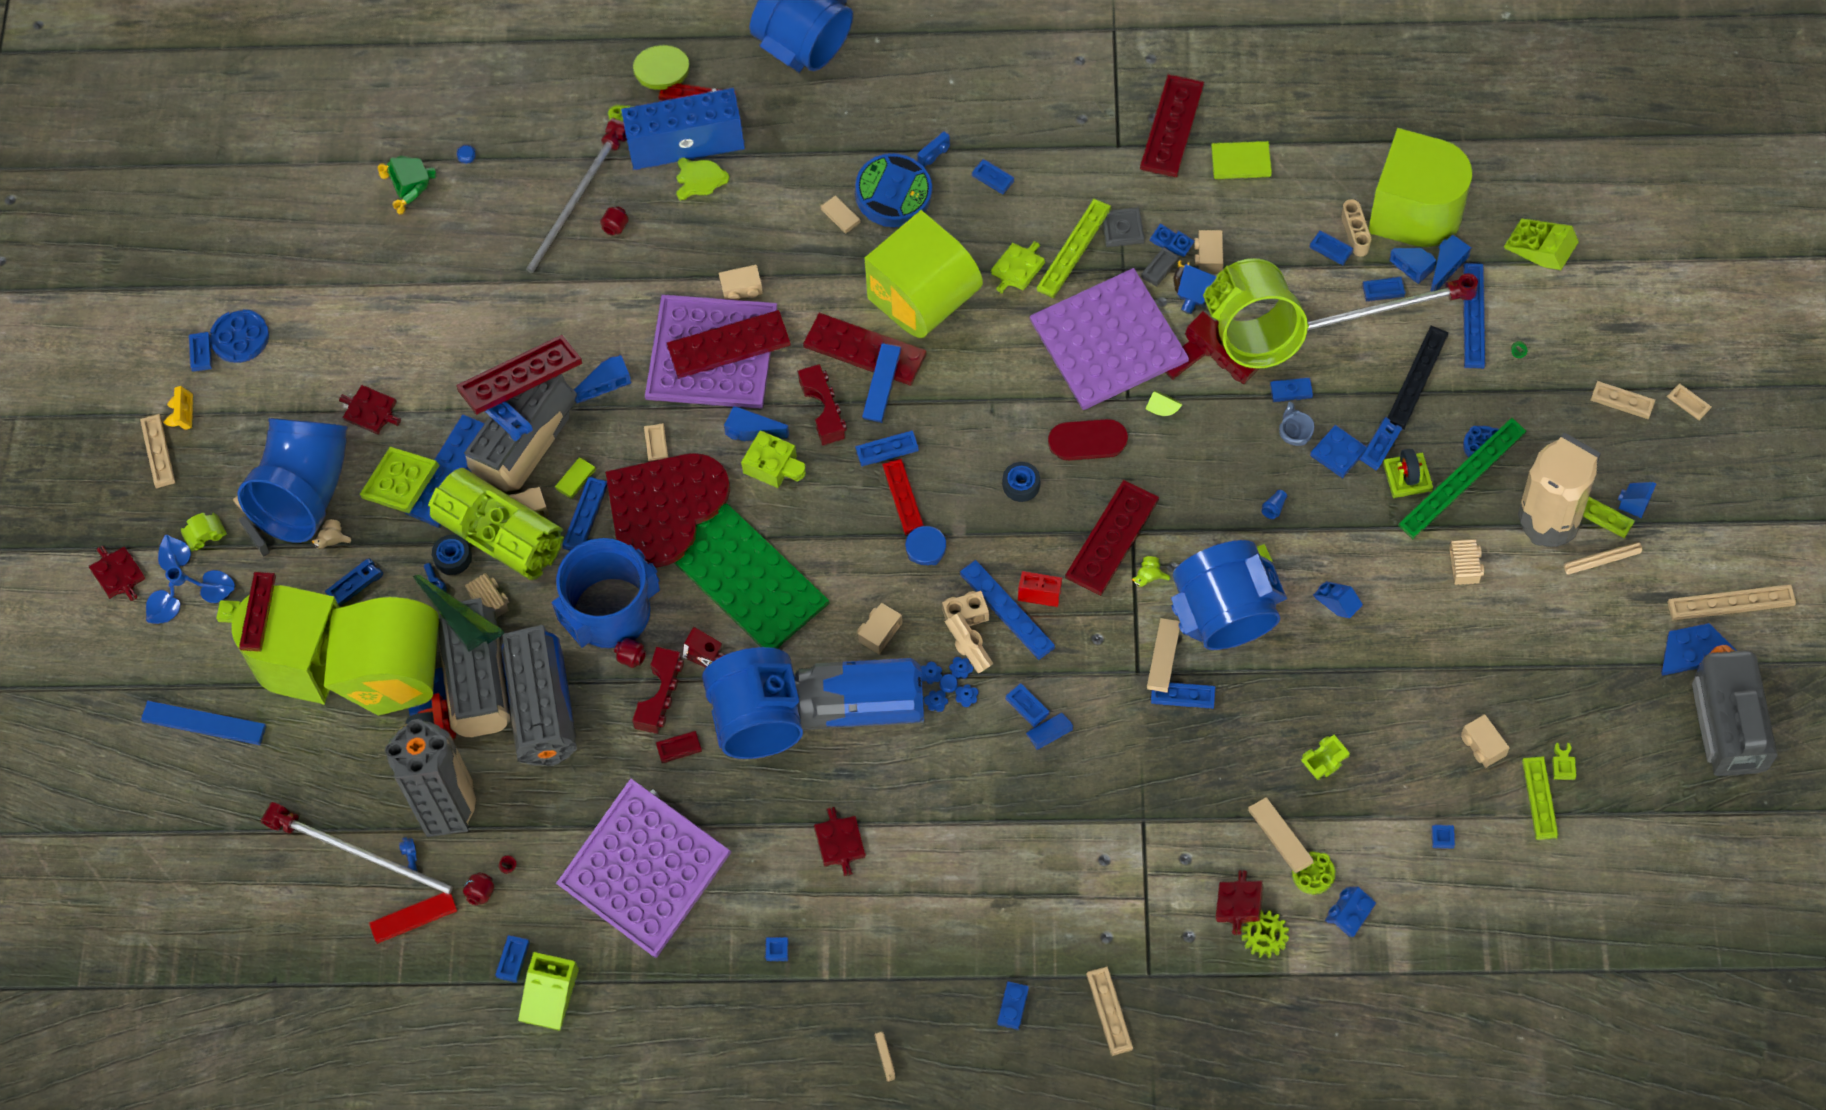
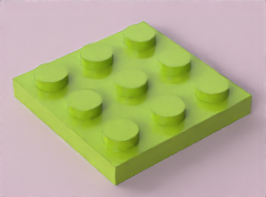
M389 447L359 495L362 499L409 514L440 465L435 460Z

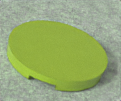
M667 45L654 46L642 51L636 57L633 64L634 75L641 82V85L659 90L667 89L668 86L683 82L688 76L690 69L686 54L676 47Z

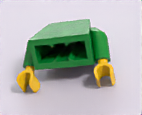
M401 155L397 158H390L387 166L385 164L378 165L381 179H386L390 176L399 198H403V200H395L393 202L394 209L398 208L396 210L398 214H403L406 211L405 205H409L427 189L429 179L436 178L434 167L425 168L419 158H409Z

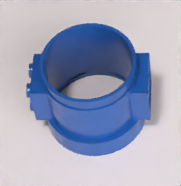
M758 0L750 21V33L761 41L759 45L761 48L798 73L801 72L804 66L811 71H817L824 67L841 48L852 25L853 11L848 6H844L847 0Z
M599 538L579 544L562 560L556 577L559 597L551 603L557 620L581 648L588 643L601 648H615L616 644L622 642L625 638L635 640L646 628L651 611L649 598L660 591L658 584L660 580L656 575L658 573L657 569L652 563L648 564L644 560L645 556L640 549L635 550L632 545H627L619 540ZM619 579L627 581L639 589L637 596L627 607L610 615L592 616L575 610L576 603L581 594L588 587L599 581Z
M1235 540L1209 547L1183 561L1174 570L1172 575L1179 594L1171 597L1173 602L1171 606L1174 614L1179 617V628L1183 634L1200 642L1202 641L1206 649L1223 650L1248 643L1272 630L1281 619L1279 612L1276 610V604L1286 600V594L1273 562L1261 556L1256 544L1252 541Z
M769 647L748 648L724 655L706 667L702 674L706 698L713 706L712 715L719 748H722L724 754L738 759L767 757L789 749L802 738L803 729L800 724L797 707L799 698L795 685V675L791 658L786 652Z

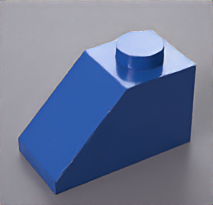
M1394 248L1391 250L1389 260L1417 284L1434 271L1436 264L1434 256L1422 248Z
M1630 483L1627 490L1622 489L1618 500L1621 503L1618 509L1642 518L1656 483Z

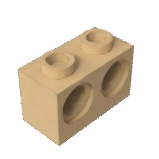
M971 591L966 593L965 596L951 597L942 602V610L946 620L952 617L954 614H951V612L956 610L961 612L969 626L989 621V611L982 591ZM972 605H978L979 607L976 608V609H973V608H971L970 606H972Z

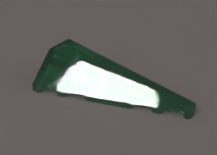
M421 575L413 576L417 585L468 652L484 642L489 644L504 634L502 629Z

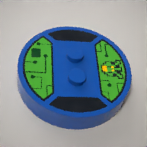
M901 154L879 155L866 162L857 175L855 185L856 203L860 211L874 223L886 227H901L920 210L925 213L929 207L932 182L926 169L913 158Z

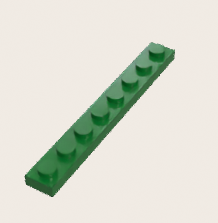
M1513 418L1509 419L1399 523L1398 527L1412 540L1417 537L1526 434V430Z

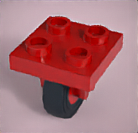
M439 693L433 694L431 698L432 708L419 711L418 714L408 717L405 724H408L414 719L429 721L448 732L453 742L456 739V733L450 728L447 700H443Z

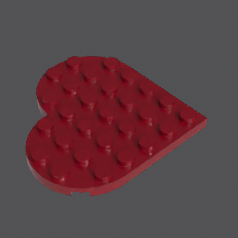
M683 454L606 471L616 540L632 545L635 550L640 549L645 556L644 560L648 564L652 563L655 568L667 566L681 559L685 555L686 550L695 541L697 534L696 524L703 523L717 515L722 505L726 504L730 494V482L726 470L717 460L704 454Z

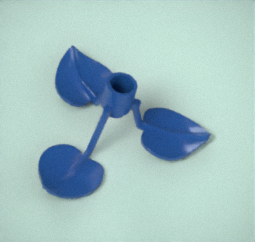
M165 535L159 547L158 562L161 568L166 571L165 576L170 581L171 593L159 590L149 596L146 603V621L152 624H161L177 616L181 604L178 599L173 598L175 595L174 586H180L185 581L202 586L200 594L209 603H219L220 600L226 599L235 590V583L230 576L218 570L206 572L203 575V583L187 576L180 569V566H185L191 558L189 546L181 540Z

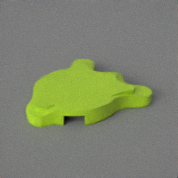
M686 158L678 160V167L681 169V172L677 175V181L684 184L677 191V198L679 200H685L692 195L712 194L714 189L729 181V174L712 161H690Z

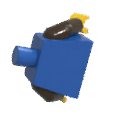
M1179 260L1178 268L1173 276L1174 288L1179 298L1185 300L1181 310L1192 314L1195 305L1203 308L1206 307L1207 304L1203 294L1217 276L1190 266L1189 262L1182 266V261Z

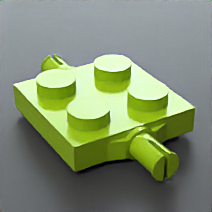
M1033 241L1028 249L1012 243L991 269V274L1002 281L996 287L998 292L1003 293L1008 285L1015 286L1021 290L1027 287L1045 264V259L1035 254L1036 250L1040 247L1038 242Z

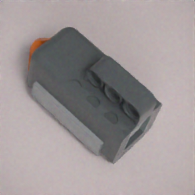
M1727 645L1717 646L1703 658L1692 682L1707 762L1712 763L1715 776L1765 772L1771 767L1778 754L1758 659L1755 653L1749 650L1735 651Z

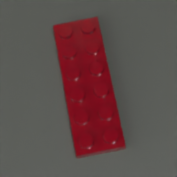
M1167 75L1140 164V170L1177 178L1203 92V81Z
M779 310L666 343L678 379L791 346Z
M820 312L803 343V347L873 373L882 343L901 347L894 380L909 386L912 385L927 355L926 350Z
M560 335L457 384V391L474 413L478 415L581 365L582 359L564 336Z
M1123 480L1065 574V579L1102 596L1158 503L1159 497Z

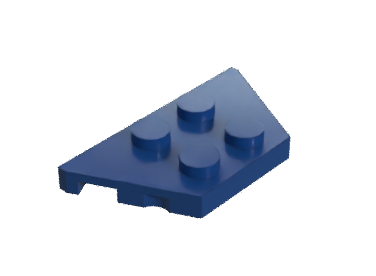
M1709 623L1669 631L1661 674L1663 676L1697 669L1703 658L1720 645H1727L1733 650H1737Z

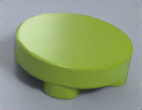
M1308 852L1313 859V864L1297 873H1294L1292 870L1293 882L1298 889L1307 894L1317 895L1324 893L1334 882L1335 867L1327 854Z

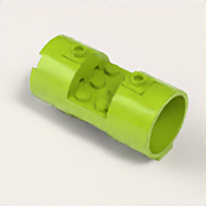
M458 468L450 473L441 485L435 488L428 504L430 506V516L434 521L529 580H535L543 575L542 570L547 565H552L563 544L564 537L561 536L563 529L465 468Z

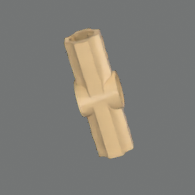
M961 612L944 621L956 639V649L960 654L968 657L977 673L993 665L992 660L982 647L983 640L981 635L976 630L970 628Z

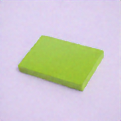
M1269 141L1211 144L1214 179L1271 177Z

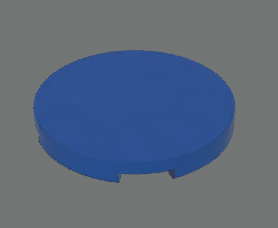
M247 309L223 314L215 321L210 331V342L216 355L225 361L233 363L246 362L255 358L264 350L269 339V330L264 319L258 313Z

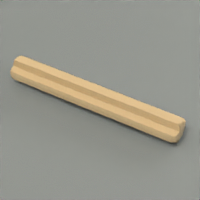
M1634 542L1566 562L1563 567L1565 573L1569 575L1640 554L1642 546L1640 542Z

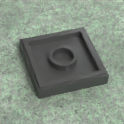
M1139 207L1110 210L1102 223L1106 247L1144 243L1145 239Z

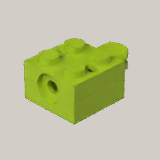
M761 430L741 461L744 474L776 488L780 487L785 476L792 480L800 481L806 474L805 464L796 459L795 445Z

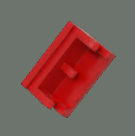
M1022 571L1018 587V601L1058 607L1062 578Z

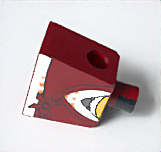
M693 627L684 643L682 657L706 668L713 661L726 654L721 652L723 645L721 642Z

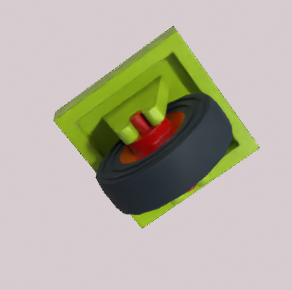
M1409 448L1402 450L1400 457L1383 460V466L1393 498L1433 491V484L1423 452L1416 454L1413 449Z

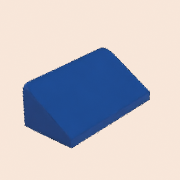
M1060 713L1026 732L1035 748L1039 750L1072 731L1073 724L1063 713Z

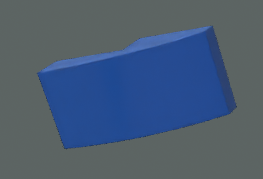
M1161 223L1149 240L1161 248L1164 247L1174 254L1185 257L1194 243V240L1182 232L1178 231L1176 234Z

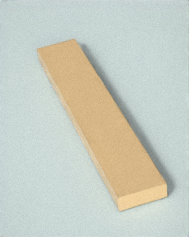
M1789 584L1669 599L1667 603L1672 621L1790 607L1795 606L1796 600L1792 586Z

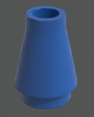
M1277 490L1273 496L1262 504L1261 511L1265 517L1275 519L1280 515L1287 498L1286 492Z

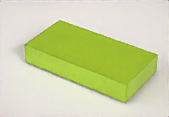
M579 457L555 486L556 490L573 499L587 482L588 477H591L596 471L595 466Z

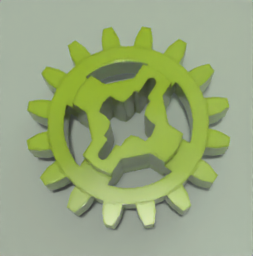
M1261 910L1260 921L1245 923L1246 926H1242L1241 932L1244 934L1241 939L1242 941H1247L1245 943L1246 949L1252 948V955L1257 951L1259 952V958H1262L1263 954H1267V957L1271 958L1272 952L1279 955V948L1285 949L1286 944L1284 942H1288L1289 936L1286 934H1288L1289 928L1284 927L1285 920L1278 921L1279 914L1272 917L1271 911L1264 915ZM1254 926L1256 933L1251 937V929ZM1279 932L1280 938L1276 942V938L1274 936L1277 935V933Z

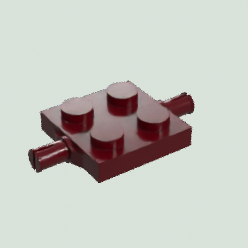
M362 384L353 398L344 394L339 398V402L348 405L342 417L344 421L378 435L387 422L399 426V423H401V418L392 415V410L397 403L396 399Z
M101 546V549L98 547L97 552L102 558L88 567L108 598L111 599L118 594L126 593L130 601L137 599L138 596L132 588L145 580V577L125 546L110 554L105 549V546Z
M832 807V810L828 808L829 821L814 825L823 866L841 865L843 875L847 876L848 874L850 876L853 874L850 863L856 859L865 858V851L856 817L838 818L836 808Z
M1242 870L1238 872V881L1219 882L1216 921L1232 923V934L1237 935V933L1238 935L1241 934L1242 924L1260 921L1263 883L1262 881H1246L1247 871L1243 870V874Z

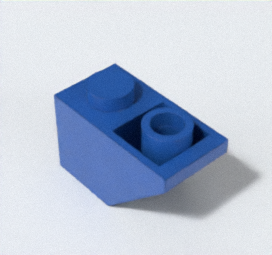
M1326 581L1313 594L1319 602L1340 617L1350 619L1363 606L1353 588L1347 585Z

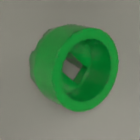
M1516 341L1511 346V352L1514 357L1523 358L1526 356L1528 349L1524 342ZM1517 346H1520L1523 351L1520 352Z

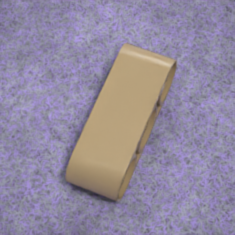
M1350 199L1343 205L1342 222L1350 246L1353 248V253L1357 256H1365L1370 249L1371 236L1359 202Z

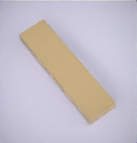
M160 414L140 419L155 487L160 488L176 483Z
M1160 618L1147 689L1168 693L1180 631V621Z
M1267 797L1248 807L1253 818L1294 873L1313 864L1311 856Z
M1108 967L1087 972V978L1111 1056L1133 1050Z

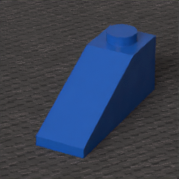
M1454 235L1448 240L1444 239L1439 246L1440 252L1430 292L1439 290L1469 258L1471 247Z
M622 356L610 357L603 361L574 389L577 394L575 398L576 404L631 384L630 375Z
M733 406L724 424L725 434L733 440L754 441L760 430L779 439L789 437L788 425Z

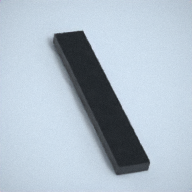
M1430 325L1387 417L1395 426L1399 425L1405 430L1449 332Z

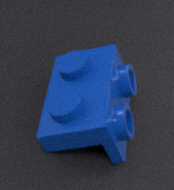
M1347 887L1340 893L1337 903L1329 909V915L1325 921L1337 925L1348 937H1354L1376 902L1360 887Z

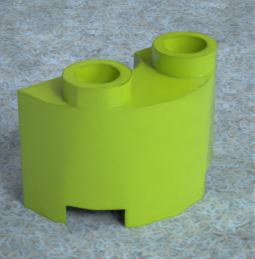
M205 513L197 514L187 520L188 525L185 528H181V534L191 552L203 548L204 543L208 540L218 541L227 535L218 515L215 513L207 516Z
M1335 735L1325 737L1320 741V747L1317 750L1313 751L1310 749L1302 756L1301 761L1317 780H1320L1323 775L1328 777L1342 766L1340 762L1350 756L1348 750Z

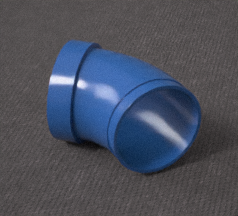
M268 418L269 429L267 430L262 459L259 466L254 468L240 485L237 492L238 501L246 516L267 534L287 542H305L314 536L323 523L325 510L338 484L345 457L348 426Z

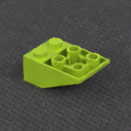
M1521 218L1504 248L1544 268L1562 270L1579 241L1573 226Z
M536 952L533 953L527 972L518 1021L561 1030L579 971L575 961Z

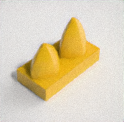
M182 386L175 387L174 396L167 403L170 408L174 409V412L163 423L167 426H180L187 430L192 428L193 393Z

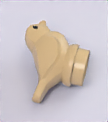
M333 519L326 520L322 527L323 530L318 533L316 539L312 540L317 549H323L326 546H332L341 542L351 543V538L341 533V523Z

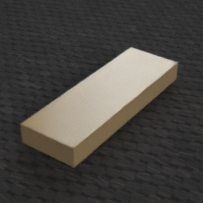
M1599 381L1596 383L1590 400L1649 419L1655 403V399Z

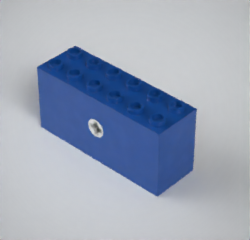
M715 88L708 93L621 109L633 170L678 162L680 158L689 160L745 149L734 88L716 90Z

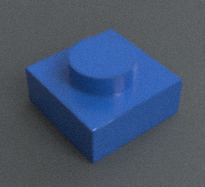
M1432 825V848L1454 849V825Z
M788 937L766 938V961H788Z

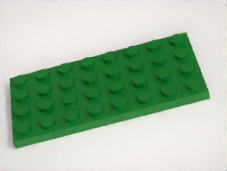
M724 503L718 510L719 513L703 523L696 524L697 534L693 545H690L685 555L674 562V564L760 647L778 649L829 605V599L733 508Z

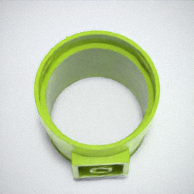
M1256 258L1235 262L1226 266L1223 271H1220L1214 282L1205 289L1203 297L1211 317L1218 320L1219 335L1224 348L1230 358L1236 363L1249 368L1272 367L1292 357L1302 346L1307 335V329L1309 328L1306 315L1297 297L1291 293L1282 272L1273 263ZM1264 299H1279L1268 313L1259 318L1248 321L1232 320L1241 309L1253 302Z

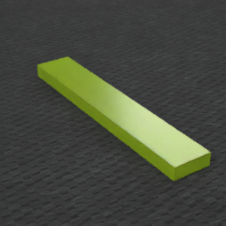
M1093 199L1037 286L1038 292L1053 299L1055 298L1110 212V205Z

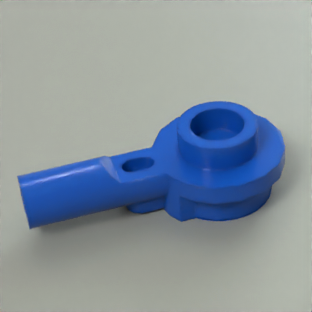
M427 563L424 565L429 580L427 582V594L432 599H440L446 594L447 587L444 582L436 578L432 564Z
M403 837L402 842L399 843L401 854L406 855L409 863L408 868L418 872L413 839Z

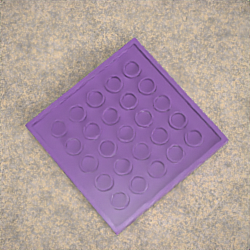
M1134 268L1029 316L1032 325L1082 410L1088 409L1189 361V357Z
M662 295L645 399L763 409L771 352L678 379L666 343L776 311L778 308L777 303Z
M630 779L556 884L653 957L657 958L732 851L639 783Z

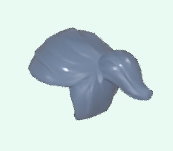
M1290 401L1283 413L1282 423L1279 425L1280 436L1286 443L1291 445H1305L1313 435L1314 422L1309 415L1295 410L1293 402Z

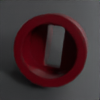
M507 855L501 858L498 866L502 873L509 874L514 871L517 863L512 856Z

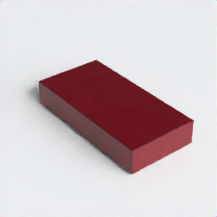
M696 731L656 742L661 763L702 752Z

